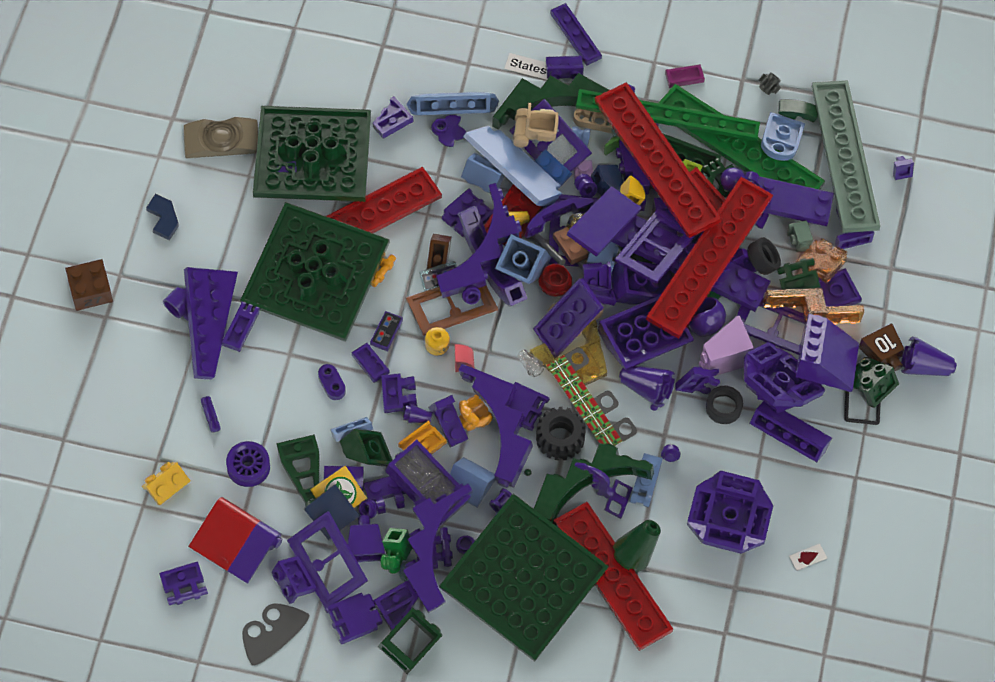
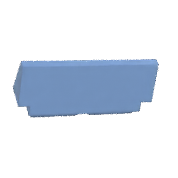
M489 126L466 132L463 136L536 205L548 207L554 204L562 194L558 190L561 185L521 148L514 146L513 141L501 130L494 131Z

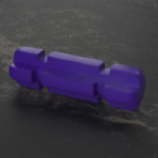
M211 397L201 398V404L210 431L212 433L220 431V423Z

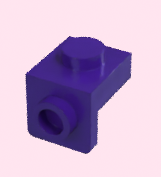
M744 248L738 249L730 263H735L754 273L757 272L749 259L747 250Z

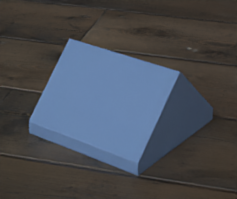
M465 457L457 461L450 472V475L459 484L463 483L464 486L466 484L470 485L472 493L469 494L471 498L468 503L477 508L496 480L494 473Z

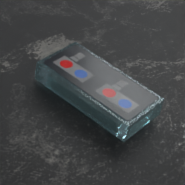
M452 261L419 272L423 290L427 291L439 287L436 275L456 268V262Z

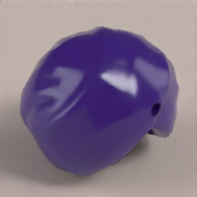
M706 297L688 324L691 331L699 337L719 332L726 320V311L722 303L716 298Z

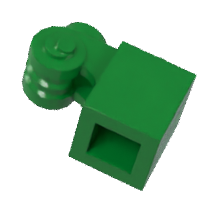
M389 528L382 541L386 554H383L381 557V567L384 570H388L391 574L399 572L402 561L407 560L412 550L408 542L410 538L408 529Z

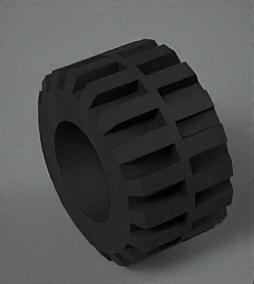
M554 407L550 409V412H544V415L539 418V423H537L536 441L538 448H541L543 454L547 453V457L550 459L551 457H555L554 460L559 461V458H562L563 461L567 460V457L572 459L575 457V453H580L584 445L586 426L583 423V418L581 416L578 417V412H571V408L568 407L566 410L563 407H559L556 410ZM557 428H563L568 430L571 436L566 439H557L550 432Z

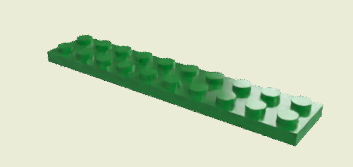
M677 84L659 102L660 104L723 115ZM678 127L746 172L752 171L756 172L760 177L819 190L825 184L824 179L793 159L781 161L769 157L762 150V139L759 137L757 141Z

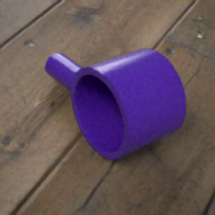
M176 287L163 300V304L172 315L177 318L183 316L188 321L186 290Z

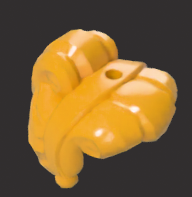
M478 395L459 402L461 413L459 419L463 428L467 431L480 427L483 428L493 420L492 413L488 411V407Z

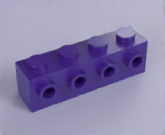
M764 401L757 407L749 423L816 463L825 454L832 440V437L787 411L776 413Z

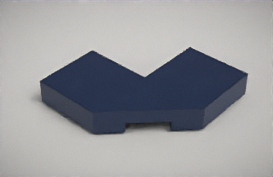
M155 193L147 205L146 211L160 217L153 228V233L170 241L179 227L176 213L171 200Z

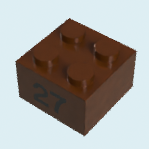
M103 259L65 268L76 311L113 302Z

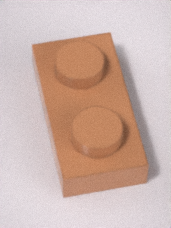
M570 226L553 233V239L572 265L588 258V253L584 247L567 236V232L570 230Z

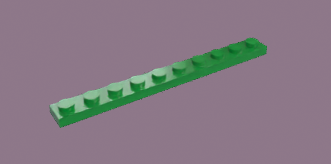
M579 89L576 109L602 113L595 103V97L603 93ZM640 100L655 123L757 141L759 121Z

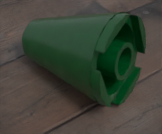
M645 520L617 539L613 545L615 550L614 558L627 570L631 568L636 569L635 572L644 570L649 565L660 536V526L653 520Z

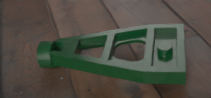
M315 434L276 443L281 464L304 501L305 507L316 498L311 492V488L303 489L300 479L313 477L314 486L319 483L320 454ZM310 458L309 470L298 472L293 466V461Z

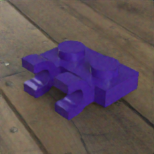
M693 367L675 383V390L688 393L699 391L703 394H708L711 392V388L706 387L704 384L709 383L712 386H718L720 379H715L713 376L719 373V369L708 370L702 367Z
M401 373L381 375L384 413L402 412L406 405L410 406L412 404L417 406L416 394L405 396L402 394V389L416 390L414 376L401 378Z
M390 476L363 483L367 499H372L377 504L378 515L386 513L384 499L394 497L397 510L405 508L403 494L406 493Z

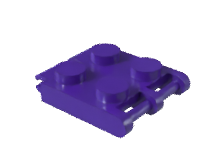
M468 188L444 209L442 220L450 227L454 226V230L462 237H465L458 213L477 206L484 225L493 214V209L491 210L484 204L483 199H478L472 193V190Z
M515 382L514 385L517 391L509 407L523 412L525 419L521 427L533 431L534 423L538 417H541V411L550 398Z
M361 592L325 608L326 613H329L333 621V628L338 632L340 644H345L378 630V625L383 623L378 610H372L376 608V605L370 594L363 596Z

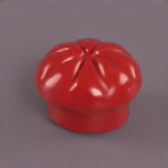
M550 264L545 267L538 282L545 294L558 297L563 296L571 288L572 276L564 266Z

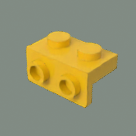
M177 462L165 463L160 467L161 471L157 475L152 474L144 480L146 483L142 488L149 492L158 505L164 503L191 481Z

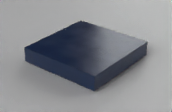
M336 484L304 508L313 521L329 511L340 531L360 516ZM322 528L321 532L328 540L331 539L326 528Z

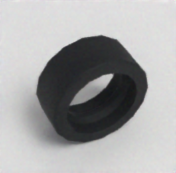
M762 237L749 244L747 250L749 259L760 274L768 275L779 269L781 266L780 255L769 239Z
M727 385L718 386L709 393L706 401V412L714 422L730 424L735 422L741 415L743 397L734 387ZM720 396L729 397L736 403V408L731 413L718 412L713 406L714 400Z

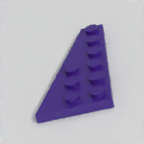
M192 267L184 269L194 379L211 380L215 377L238 274L236 271Z

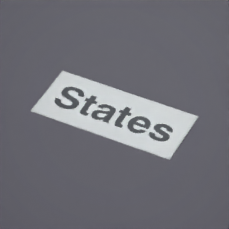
M509 53L504 69L547 80L546 62Z

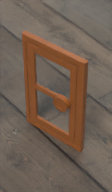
M486 285L478 288L484 305L461 313V310L455 307L451 297H446L451 306L450 317L429 324L420 303L442 296L440 287L438 286L406 297V301L423 336L432 328L446 329L498 310Z

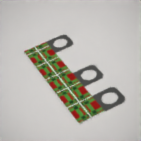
M577 347L551 362L547 367L597 441L602 444L609 443L616 447L637 433V429L629 418H623L611 425L605 414L617 408L619 403L611 391H605L595 398L592 397L575 372L589 363V358L583 349ZM574 353L583 355L584 361L581 364L572 362L571 357ZM610 396L613 399V405L609 408L602 406V397ZM622 423L630 424L632 428L630 434L624 435L620 432L619 427Z

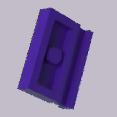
M610 261L607 264H602V262L583 264L584 281L587 284L611 289Z

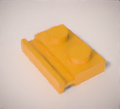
M427 421L400 441L398 447L404 451L417 439L432 455L444 446L447 440Z

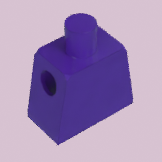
M368 515L359 516L358 525L350 526L348 546L357 562L381 561L382 555L385 554L379 525L370 524V517Z

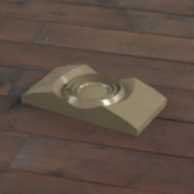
M233 117L224 121L202 119L185 124V158L256 154L258 143L257 120Z

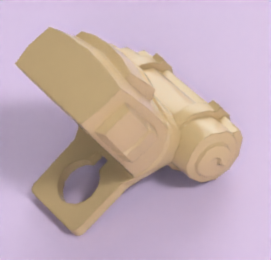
M528 103V109L521 108L517 110L515 132L513 134L514 146L524 148L528 145L529 140L533 139L546 142L555 141L558 128V112L545 109L531 111V103Z

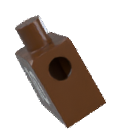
M892 323L861 338L859 349L867 357L886 365L889 364V366L894 368V371L902 368L903 364L899 359L903 355L904 347Z

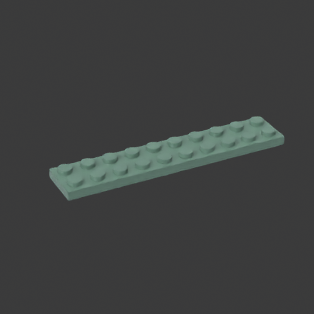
M848 80L812 82L811 87L842 233L879 231L880 221Z

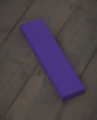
M566 3L550 10V14L578 55L582 56L586 66L602 59V54Z

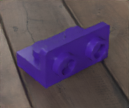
M582 56L546 57L547 79L550 75L556 79H574L578 73L583 75Z
M298 556L278 561L272 570L273 578L277 581L283 596L289 604L294 603L297 597L314 593L316 590L315 584Z

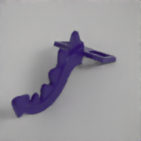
M575 463V466L583 471L588 470L589 474H594L592 477L594 478L593 482L596 484H592V487L598 490L596 491L597 495L608 499L604 510L621 519L633 487L615 479L613 486L610 487V479L604 472L585 463ZM618 484L627 488L628 491L625 497L616 493ZM611 501L621 505L619 514L609 509Z

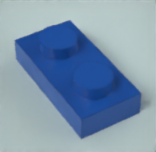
M546 149L535 160L561 186L572 175Z

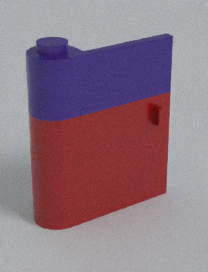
M220 497L188 547L248 584L267 552L274 548L277 549L283 539L280 532L227 499Z

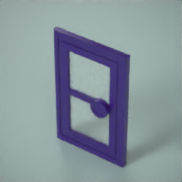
M544 99L531 111L554 109ZM559 115L555 141L546 142L533 139L529 140L528 145L524 147L534 160L546 149L570 172L592 154ZM515 125L509 130L512 135L515 132Z

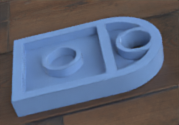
M770 112L761 140L762 150L769 157L776 160L785 161L793 158L798 150L805 123Z

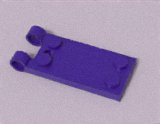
M752 171L745 173L748 181L773 194L772 200L763 213L799 221L807 220L808 223L827 227L834 197L833 192L760 177L756 172Z

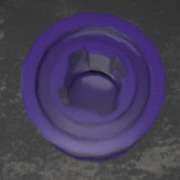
M581 174L576 177L574 185L583 198L595 196L597 186L588 174Z

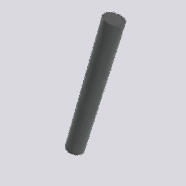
M539 233L531 236L542 248L546 249L558 264H565V259Z

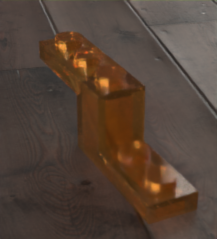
M822 288L766 290L763 300L764 308L801 306L805 324L809 314L827 318L834 324H855L861 322L865 312L863 305L826 307Z

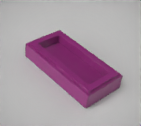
M701 64L665 70L669 88H672L675 84L685 86L704 83L705 81Z

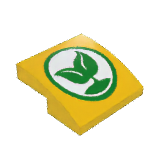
M346 465L310 489L315 498H318L336 484L354 508L367 499Z

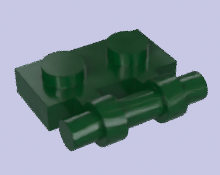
M814 258L800 259V262L793 264L786 263L777 269L779 275L786 273V278L779 279L784 298L821 289L817 270L809 271V267L815 265ZM802 269L803 271L801 274H792V271Z

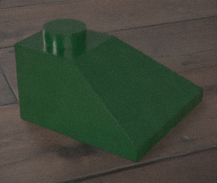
M354 429L340 440L343 453L348 459L367 465L386 467L393 461L382 432Z

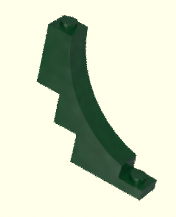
M580 73L577 74L570 85L550 75L541 88L522 78L494 114L492 127L499 130L502 125L508 122L509 118L515 120L517 110L521 108L528 109V103H531V110L544 99L551 107H576L579 89L605 93L609 89Z

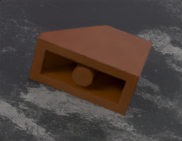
M433 233L430 240L426 273L447 267L452 236Z

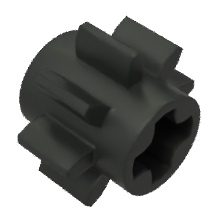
M772 72L763 74L759 78L761 83L759 88L766 94L770 95L771 92L776 94L780 90L781 86L779 83L781 80Z

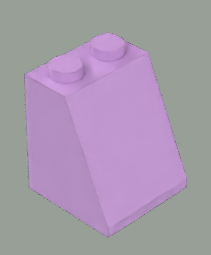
M740 316L735 317L703 345L699 367L708 370L719 369L717 375L744 368V357L754 347Z

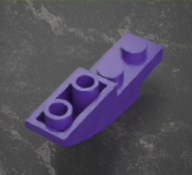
M620 140L619 147L616 148L617 159L620 158L619 170L623 174L624 181L629 176L634 177L643 186L645 195H649L650 181ZM646 199L639 205L641 207L640 212L645 211Z

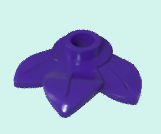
M448 115L444 119H436L431 125L433 134L438 136L439 142L447 147H454L455 140H462L466 133L465 129L458 125L461 117L457 115Z

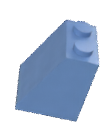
M511 234L495 269L531 284L540 277L545 267L548 266L551 256L546 249Z

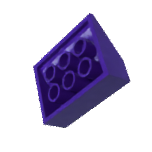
M660 296L599 321L598 333L606 347L625 370L694 341L687 327L678 339L646 320L647 315Z
M809 314L802 334L795 377L852 392L859 342L829 319Z

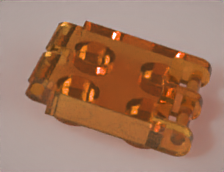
M821 238L820 241L815 240L796 262H800V259L814 258L815 265L810 266L811 269L809 268V271L816 269L818 272L826 275L823 276L818 273V277L827 284L847 262V251L838 246L833 248L831 242Z

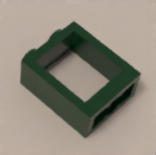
M414 608L406 614L378 645V648L406 674L416 666L443 636L437 625L434 623L430 624L425 619L426 616L420 610H415ZM409 619L432 639L413 661L390 641Z

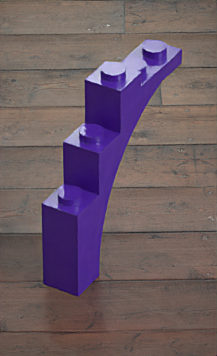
M496 183L489 185L494 207L492 222L484 241L476 252L461 265L436 275L442 298L462 293L470 286L477 288L486 286L485 279L489 278L486 268L483 267L497 264L504 250L501 243L507 242L511 234L519 237V232L522 231L519 220L515 221L514 215L509 216L507 206L502 205L501 200L504 199L502 189H497Z
M463 483L452 489L453 493L450 495L443 494L435 499L437 502L433 504L430 497L426 500L423 497L414 503L415 507L412 508L424 529L421 531L418 528L409 534L408 542L419 558V561L416 562L414 559L405 565L406 569L403 572L428 613L446 603L438 588L433 571L432 554L434 540L438 528L450 508L456 502L472 493L469 484L465 486Z

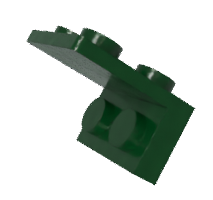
M864 357L856 365L853 388L864 392L870 407L875 408L899 385L894 368L869 357Z

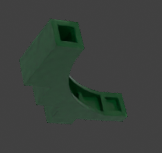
M599 443L592 463L586 459L573 458L566 478L559 474H546L534 509L554 524V519L557 518L564 505L576 493L594 483V478L592 477L594 474H589L588 470L583 471L575 466V463H585L588 466L597 468L609 478L635 475L652 480L654 475L653 464L646 460L632 459L627 455L620 456L618 448L614 445Z

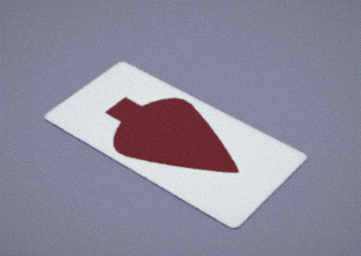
M820 544L789 556L797 571L827 559Z

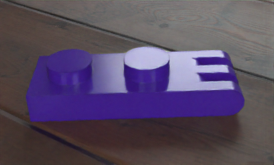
M243 301L222 341V346L238 352L241 351L260 312L259 307H256L254 312H252L253 305L251 304L245 309L246 303Z

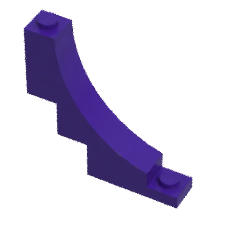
M461 364L459 373L462 379L469 383L474 381L472 385L474 393L487 404L499 426L501 450L494 477L500 486L514 488L533 448L531 440L517 435L525 419L523 412L509 407L517 391L516 387L512 383Z

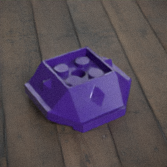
M770 342L747 352L744 357V382L746 387L757 395L758 400L764 401L776 413L793 407H802L823 396L825 392L822 384L795 377L798 360L788 352L776 348Z
M719 471L713 477L696 486L687 525L702 544L742 554L764 545L773 504L764 491L760 480ZM729 514L732 515L734 518L728 519L725 515Z

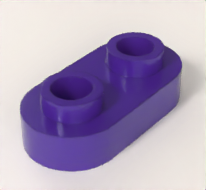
M331 364L322 365L318 370V378L327 396L332 400L342 399L346 394V387L337 369Z

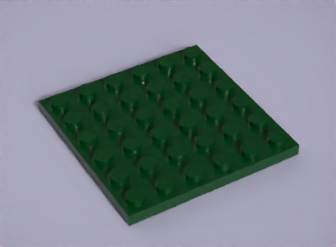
M513 493L442 581L439 588L535 662L609 566Z

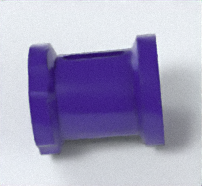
M502 488L495 500L489 502L490 507L498 513L512 493Z

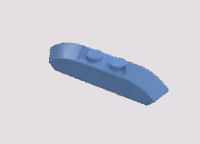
M437 93L411 96L406 105L413 115L495 112L499 100L493 93Z

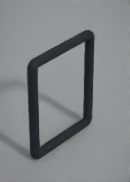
M845 391L844 419L846 422L878 425L880 423L881 402L877 405L876 421L848 418L849 392Z

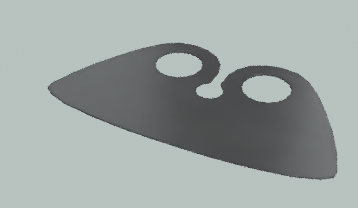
M276 603L268 605L263 610L262 618L267 625L273 627L272 631H266L265 625L259 621L247 623L242 631L245 651L251 665L262 663L280 650L303 628L310 615L303 610L288 605ZM274 608L280 612L277 620L268 619L267 612L270 609ZM252 625L260 627V635L257 637L249 636V627Z

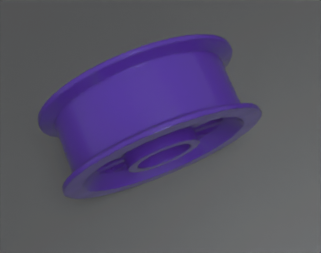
M252 441L238 443L227 454V472L230 479L237 485L243 487L257 486L268 477L270 472L269 454L259 443ZM247 462L253 463V464L250 465V466H245V465H244V464L247 463Z

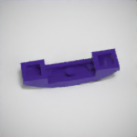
M572 198L548 206L530 221L525 232L526 239L543 232L544 225L548 221L572 212L573 215L586 213L593 206V199Z

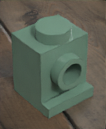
M807 220L789 224L787 236H790V242L795 246L796 251L805 252L811 249L813 237Z

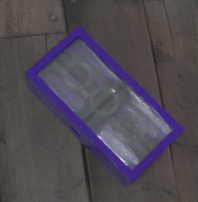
M417 439L391 461L385 469V472L414 503L423 497L425 500L430 497L433 504L437 503L435 499L443 494L450 495L453 493L452 489L459 485ZM470 495L459 500L450 508L439 528L469 501Z

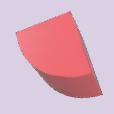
M455 344V372H459L461 364L475 369L473 349L466 345Z

